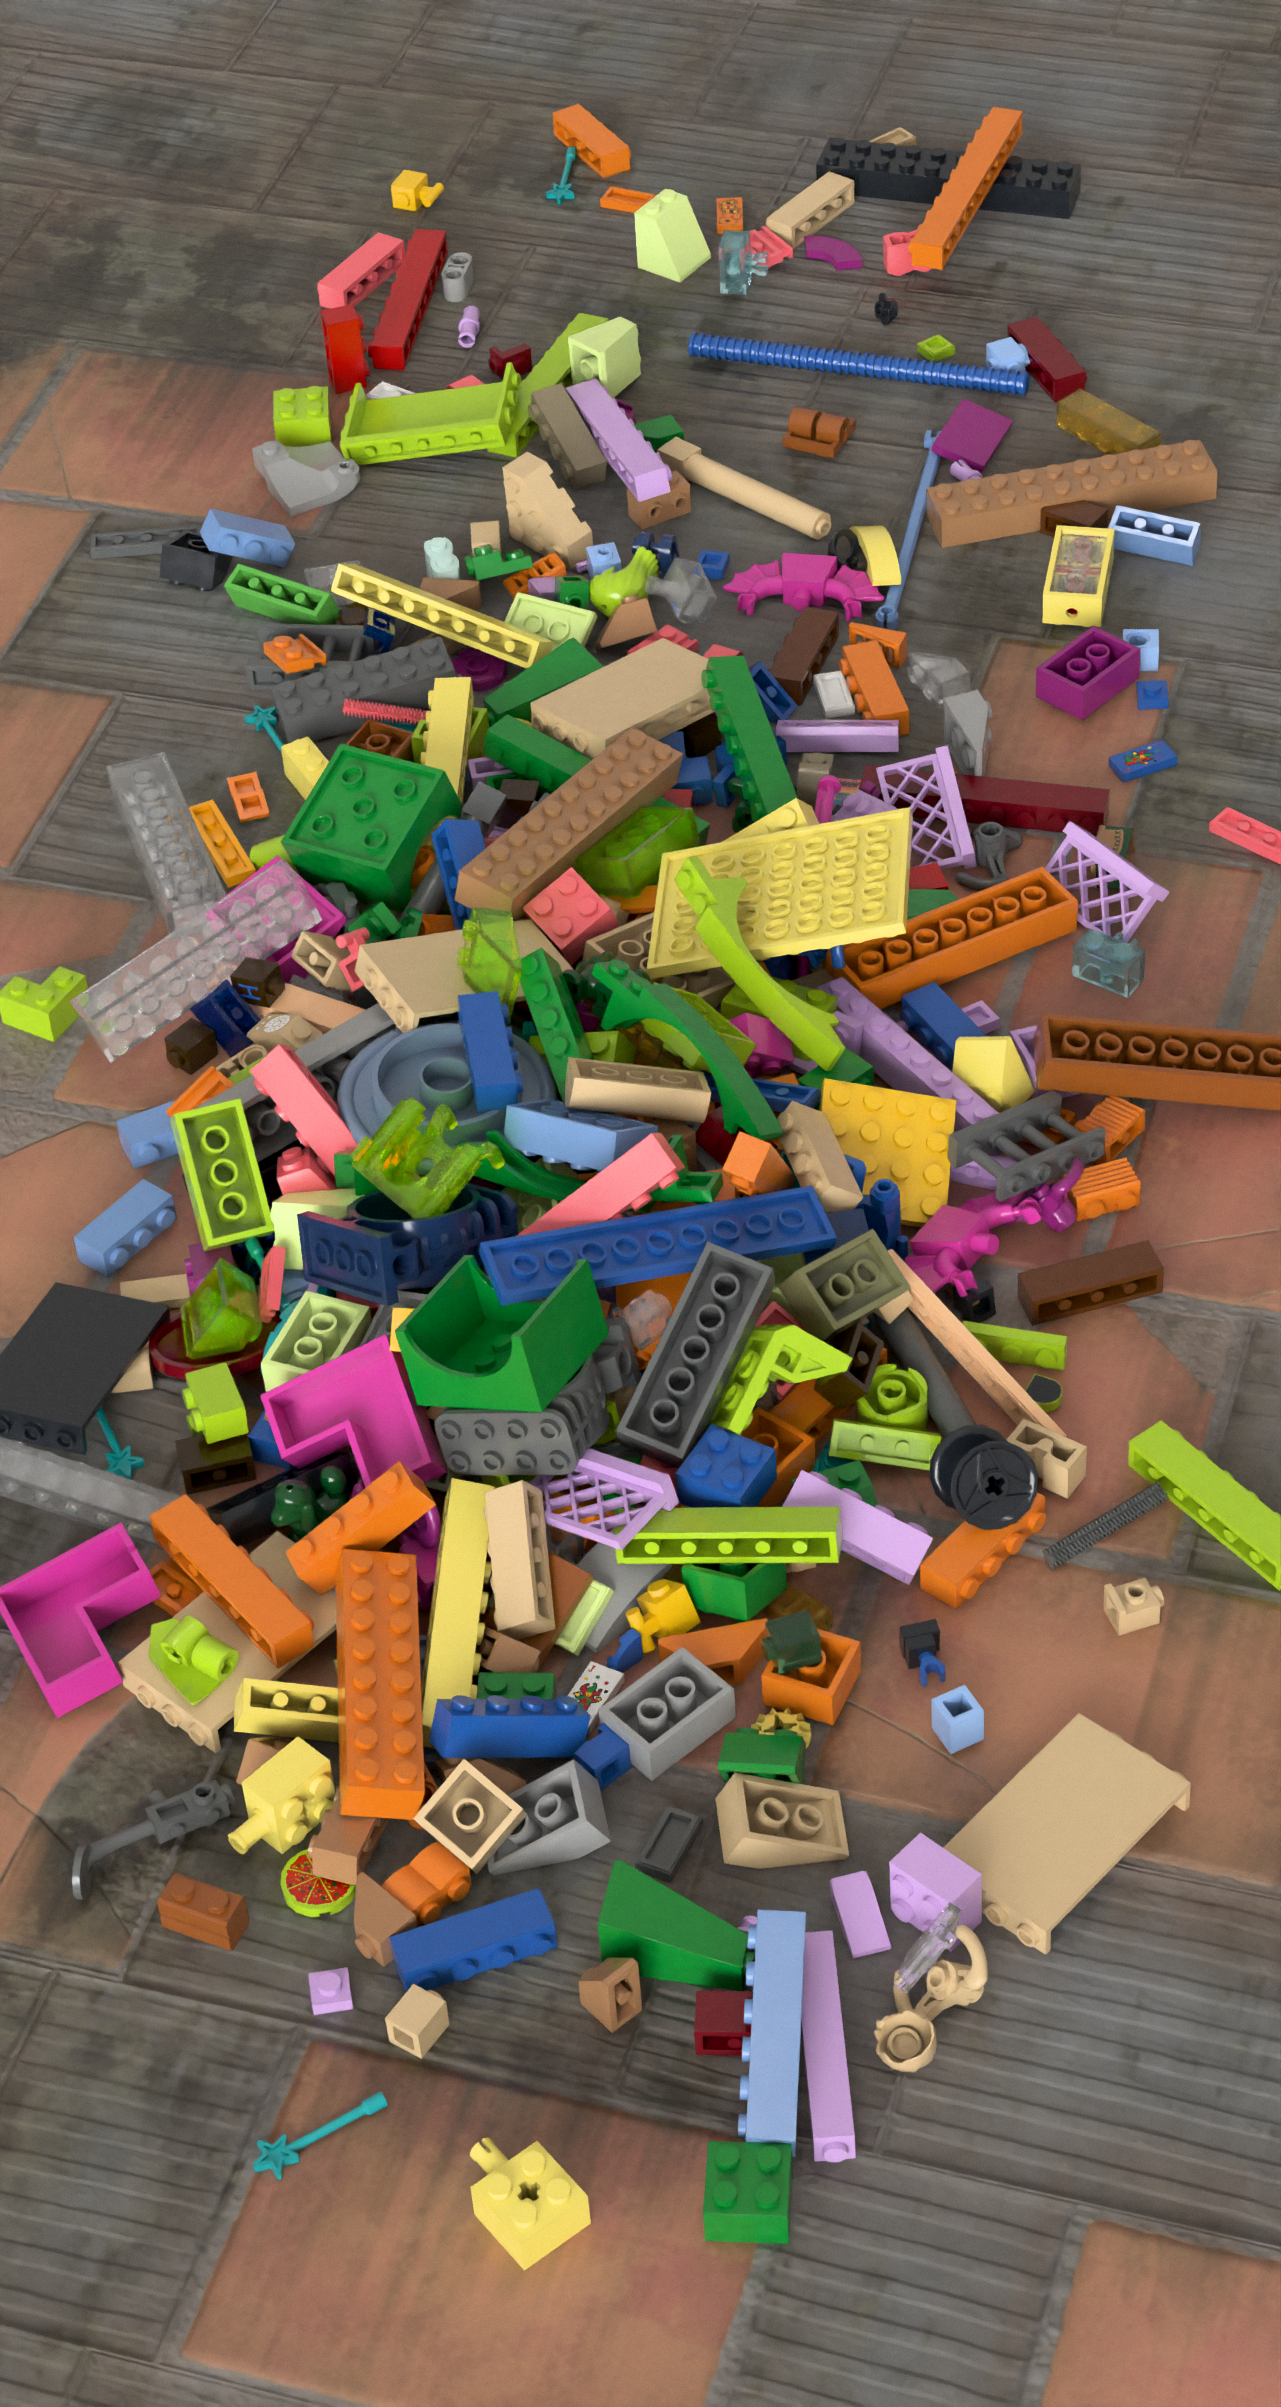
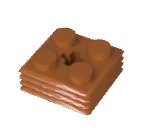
M368 719L345 745L410 761L413 758L411 737L414 732Z

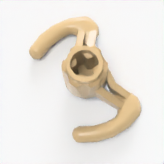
M964 1924L959 1925L955 1933L966 1946L972 1960V1965L969 1966L947 1960L935 1962L929 1969L926 1979L928 1991L916 2005L915 2009L912 2008L909 1998V1974L904 1969H899L894 1973L893 1992L898 2013L910 2009L932 2021L944 2009L955 2004L968 2006L969 2003H974L980 1999L984 1990V1984L988 1980L987 1958L979 1938L968 1926Z

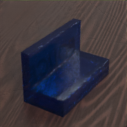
M368 606L364 615L363 635L378 641L376 655L388 652L395 636V617Z

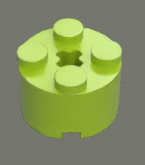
M896 1364L877 1366L868 1394L856 1401L857 1422L927 1432L928 1387L925 1379L919 1372L909 1367L908 1371L897 1369Z

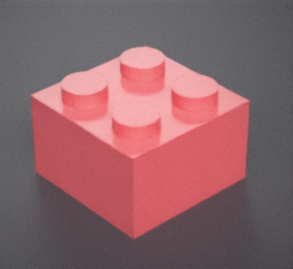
M572 867L522 907L527 918L535 923L570 966L584 955L585 942L619 926L611 908Z

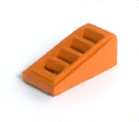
M554 552L534 562L533 567L523 569L503 580V585L513 599L517 592L529 595V579L567 576L566 566Z
M853 622L849 624V645L868 642V639L872 641L877 640L878 644H882V646H879L888 665L901 668L907 657V633ZM857 635L862 636V642L857 641Z

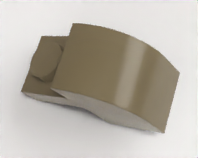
M803 753L802 762H799L797 797L799 800L811 805L814 812L818 782L822 777L832 775L834 754Z

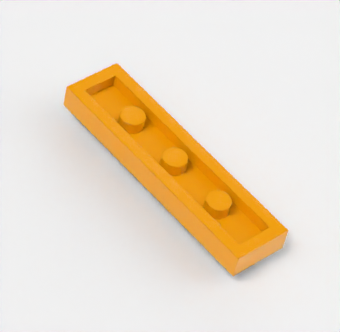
M213 799L184 808L186 819L228 888L240 885V883L256 872L254 865Z

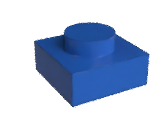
M702 550L694 566L695 576L723 579L730 564V553Z
M1148 680L1136 682L1138 710L1168 709L1167 681Z
M726 764L712 781V791L715 793L718 807L728 808L737 797L728 791L727 781L736 777L734 765Z

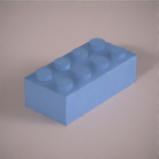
M552 1099L507 1105L504 1138L524 1156H536L538 1154L543 1156V1161L563 1163L565 1161L571 1163L570 1167L573 1169L591 1170L592 1168L598 1170V1173L648 1135L658 1133L657 1125L605 1112L566 1108L564 1102Z

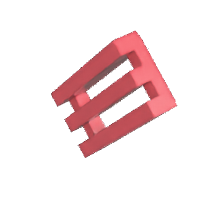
M274 1245L262 1262L257 1318L260 1322L270 1323L271 1318L275 1316L276 1311L280 1308L286 1251L284 1247Z

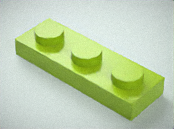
M963 1321L962 1323L998 1361L1065 1370L1067 1362V1336Z
M833 1418L828 1455L930 1471V1460L941 1441V1435L939 1433Z

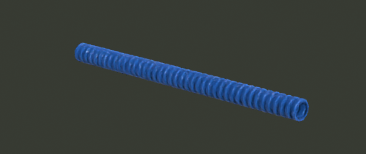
M697 332L692 333L688 342V352L691 357L698 355L699 358L706 356L707 359H711L713 356L715 360H719L721 357L723 361H727L730 358L732 362L738 359L740 363L746 360L748 364L754 361L755 364L759 365L763 362L765 366L771 363L774 367L779 364L782 368L787 365L790 369L794 366L799 370L804 367V370L807 371L812 368L815 372L820 369L821 372L828 370L829 373L837 371V374L845 372L846 375L853 373L854 376L861 374L862 377L870 375V378L878 376L879 379L886 377L887 380L894 378L895 381L903 379L904 382L911 380L912 383L919 381L920 384L928 382V385L936 383L937 386L944 384L945 387L953 385V388L961 386L962 389L969 387L970 390H975V388H978L979 391L986 389L987 392L995 390V393H1000V391H1003L1004 394L1011 392L1012 395L1020 393V396L1027 394L1030 380L1027 371L1021 374L1019 370H1015L1013 373L1011 369H1007L1004 372L1002 368H998L996 371L994 367H990L987 370L985 366L979 369L977 365H973L970 368L969 364H965L962 367L960 363L953 366L952 362H948L945 365L943 361L936 364L935 360L928 363L926 359L920 362L918 358L911 361V358L907 357L903 360L901 356L895 359L892 355L889 358L884 354L878 357V354L875 353L870 356L867 352L862 355L861 352L854 354L850 350L845 353V350L837 352L836 349L829 351L828 348L821 350L820 347L812 349V346L804 348L803 345L796 347L795 344L788 346L787 343L780 345L779 342L772 344L771 341L763 343L762 340L755 342L754 339L747 341L746 338L739 340L738 337L731 339L730 336H725V338L721 335L715 337L713 334L706 336L705 333H701L699 336Z

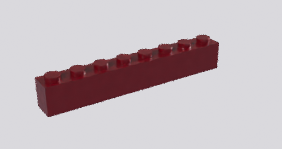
M865 766L859 790L867 780L881 790L876 768L882 766ZM918 770L915 775L928 781L934 772ZM895 773L885 776V781L897 789L905 777ZM955 774L967 823L982 824L985 822H996L1003 827L1064 833V828L1071 821L1087 830L1093 836H1097L1099 825L1107 824L1110 789ZM936 780L933 785H935V786L938 787L937 780ZM910 781L903 792L916 799L923 786ZM929 790L921 802L934 808L941 799V796ZM899 797L893 806L897 809L910 807L911 803ZM919 807L912 814L913 817L926 819L930 815V813Z

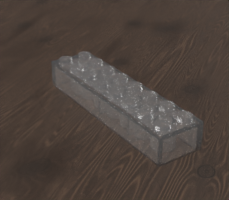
M165 752L107 766L106 770L112 799L171 941L214 931L203 912L223 898L226 893Z
M282 859L69 1002L93 1042L111 1063L231 982L230 975L246 957L260 960L266 959L300 936L301 932L307 931L321 922L322 918L301 878Z

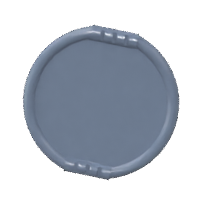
M459 1018L419 1023L416 1029L404 1034L396 1027L395 1030L380 1036L363 1048L349 1063L341 1078L337 1095L338 1112L352 1133L353 1140L365 1152L402 1154L403 1171L434 1176V1178L464 1174L466 1172L447 1163L448 1156L459 1142H488L486 1136L488 1130L499 1131L504 1137L506 1109L477 1112ZM513 1034V1047H510V1050L516 1049L518 1057V1070L514 1071L515 1073L521 1072L523 1081V1093L517 1094L518 1103L545 1099L557 1101L555 1079L546 1060L528 1042Z

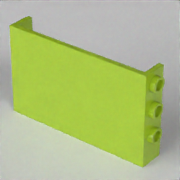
M509 362L506 364L503 382L367 400L361 383H356L353 395L350 396L349 411L345 414V426L341 430L340 448L346 460L353 459L357 465H366L506 446L510 425L514 423V407L518 405L517 393L522 386L520 374L515 372L513 363Z

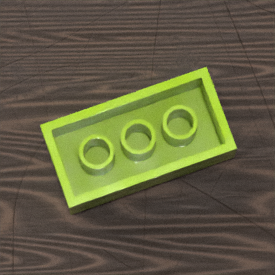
M241 1098L174 1114L170 1119L203 1250L208 1251L245 1242L251 1238L271 1235L275 1231L274 1225L271 1221L270 1209Z

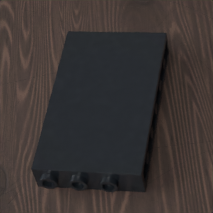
M55 1282L0 1354V1437L85 1455L87 1452L85 1428L156 1329L170 1319L169 1306Z

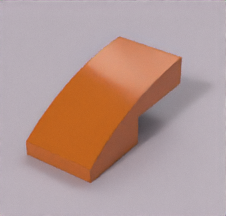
M257 772L227 778L229 792L240 823L270 817Z

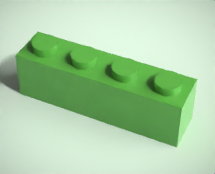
M239 563L224 584V588L235 606L288 624H336L335 618L338 617L339 608L330 593Z

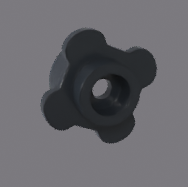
M880 293L879 301L875 303L874 312L876 318L882 320L883 325H888L890 320L896 318L898 305L894 298H887L885 293Z

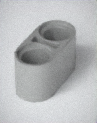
M458 252L448 258L442 271L445 300L459 302L468 296L474 283L473 263L470 254Z

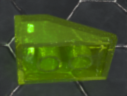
M472 907L470 920H465L463 924L462 937L465 943L464 947L458 948L457 967L462 968L464 982L475 993L498 991L500 1004H507L510 1023L522 972L512 912Z

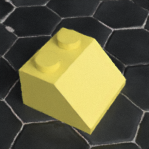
M1011 1036L959 1037L956 1040L952 1073L998 1113L1026 1102L1035 1092Z

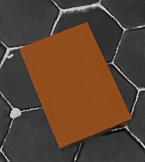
M549 1551L548 1558L555 1629L517 1640L540 1651L538 1656L539 1666L536 1673L594 1580L590 1573ZM494 1603L483 1623H485V1627L497 1631V1626L494 1622V1611L496 1610Z

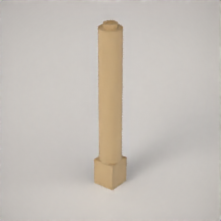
M675 437L657 449L663 464H668L671 472L677 470L687 482L692 481L816 540L826 536L831 529V518L828 513L701 455V448Z

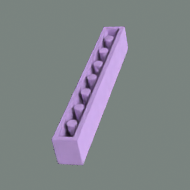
M595 378L565 388L603 456L638 502L671 492L669 481L672 480V474L668 464H663L660 454L658 452L655 453L651 443L644 440L641 430L637 431L633 420H628L624 409L618 407L614 397H610L606 386L602 387Z
M843 977L816 987V989L838 997L837 1011L864 1023L859 1057L874 1066V1072L894 1090L957 1100L954 1132L998 1114L993 1107ZM1001 1150L995 1151L988 1155L992 1156L993 1154L1001 1152Z

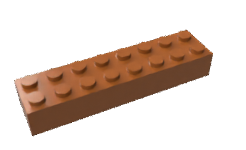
M1041 1013L1033 1038L1037 1089L1281 1111L1280 1034Z

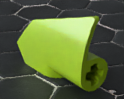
M185 1615L180 1621L172 1618L151 1625L149 1659L191 1705H196L211 1695L233 1673L238 1664L239 1652L210 1635L207 1628L190 1615Z

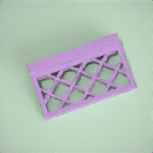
M948 745L935 748V754L876 768L884 802L893 806L900 797L911 803L910 810L912 814L917 807L930 813L923 825L915 821L912 824V828L918 830V832L911 841V852L913 851L925 857L919 866L937 862L941 870L964 865L965 869L977 867ZM933 764L934 773L928 781L915 775L920 767ZM898 773L905 778L896 789L886 783L885 776ZM936 780H937L938 787L935 786V785H933ZM910 781L923 786L916 799L903 792ZM929 790L941 796V799L934 808L921 802ZM935 817L947 822V827L941 835L928 829ZM949 833H950L951 840L947 839V836L949 835ZM923 834L937 840L929 852L916 846ZM943 843L954 849L955 857L942 860L935 856Z
M1069 821L1063 830L1067 837L1045 869L1052 876L1059 874L1060 884L1067 891L1080 890L1081 904H1078V911H1082V915L1077 912V921L1115 950L1121 952L1156 900L1163 903L1169 891L1087 830ZM1074 846L1078 850V862L1066 865V855ZM1098 864L1099 877L1087 880L1086 867ZM1079 869L1080 883L1068 886L1067 872ZM1118 879L1120 893L1108 896L1107 882ZM1100 884L1101 898L1088 901V887ZM1138 895L1144 898L1136 911L1129 912L1128 898ZM1121 900L1122 914L1109 917V903ZM1101 905L1102 920L1090 922L1089 908ZM1122 921L1123 931L1115 941L1111 938L1110 924Z
M590 1448L587 1449L583 1458L579 1460L576 1469L570 1474L564 1475L567 1478L549 1483L555 1475H537L529 1483L542 1490V1496H545V1501H543L545 1524L622 1550L661 1508L671 1511L679 1503L668 1474ZM587 1483L595 1486L576 1492V1486ZM570 1488V1494L551 1499L552 1493ZM611 1493L623 1495L617 1498L603 1501L604 1495H608ZM597 1498L598 1503L578 1508V1503ZM640 1502L647 1503L642 1508L632 1511L630 1509V1505ZM572 1505L571 1511L561 1514L553 1513L555 1509ZM622 1507L625 1508V1513L605 1517V1512ZM599 1514L600 1520L587 1524L580 1522V1519ZM627 1524L618 1535L607 1531V1529Z

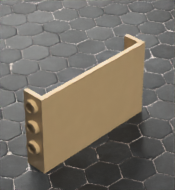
M662 638L531 702L532 728L592 760L631 727L644 732L656 740H660L715 712L710 707V696L707 688H703L701 681L702 671L706 670L709 659Z
M531 919L363 944L359 947L354 972L364 983L366 989L379 1002L381 1008L391 1017L396 1027L404 1034L418 1027L419 1018L458 1012V995L498 991L500 1004L526 1001L513 963L541 947L560 964L562 972L573 968Z
M278 1531L252 1551L249 1556L257 1568L261 1566L267 1571L272 1583L278 1589L283 1588L287 1591L293 1605L299 1611L305 1610L314 1623V1629L312 1630L314 1647L277 1669L209 1596L203 1592L172 1618L179 1621L185 1615L196 1618L207 1628L210 1635L239 1652V1661L235 1670L211 1695L200 1703L191 1705L149 1659L150 1636L118 1662L123 1686L134 1693L145 1707H153L162 1714L171 1726H179L188 1733L197 1745L202 1746L204 1744L215 1753L221 1750L218 1729L234 1716L235 1696L243 1679L276 1681L337 1629L335 1586L321 1595L301 1580L285 1553L296 1543Z
M1078 1713L943 1848L982 1874V1913L994 1925L1003 1926L1015 1934L1023 1944L1028 1947H1034L1046 1955L1051 1950V1931L1157 1821L1173 1805L1183 1811L1190 1807L1191 1782L1187 1781L1181 1773L1171 1771L1155 1761L1149 1753L1139 1751L1131 1746L1118 1734L1107 1731Z

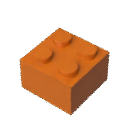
M790 1621L761 1675L763 1704L784 1711L789 1708L793 1714L802 1713L803 1717L833 1726L861 1672V1642Z

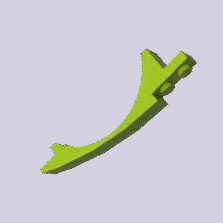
M698 856L687 857L675 876L674 881L700 919L695 926V930L724 970L757 1008L825 1071H831L846 1049L832 1028L837 1027L839 1021L835 1015L820 1010L785 990L763 970L749 952L740 934L736 915L738 899L748 885L745 878L713 880Z

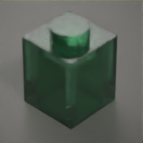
M808 1610L765 1622L766 1638L761 1639V1647L765 1659L773 1661L778 1674L822 1662L821 1637Z

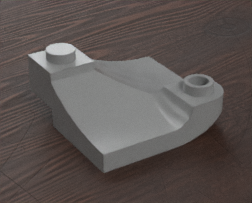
M278 440L252 448L255 468L265 478L267 490L290 517L343 498L355 488L361 479L359 466L353 459L346 460L330 441L312 446L291 447L283 446Z

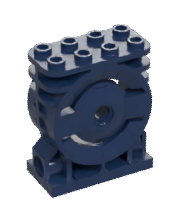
M433 1177L428 1182L420 1181L415 1184L391 1187L364 1195L349 1205V1216L339 1219L310 1211L297 1214L305 1281L385 1306L399 1303L397 1290L435 1287L464 1255H474L482 1271L485 1266L479 1254L480 1242L515 1237L519 1234L517 1204L504 1192L447 1177Z

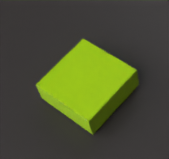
M938 334L917 343V352L930 362L932 360L938 362L954 355L955 346Z

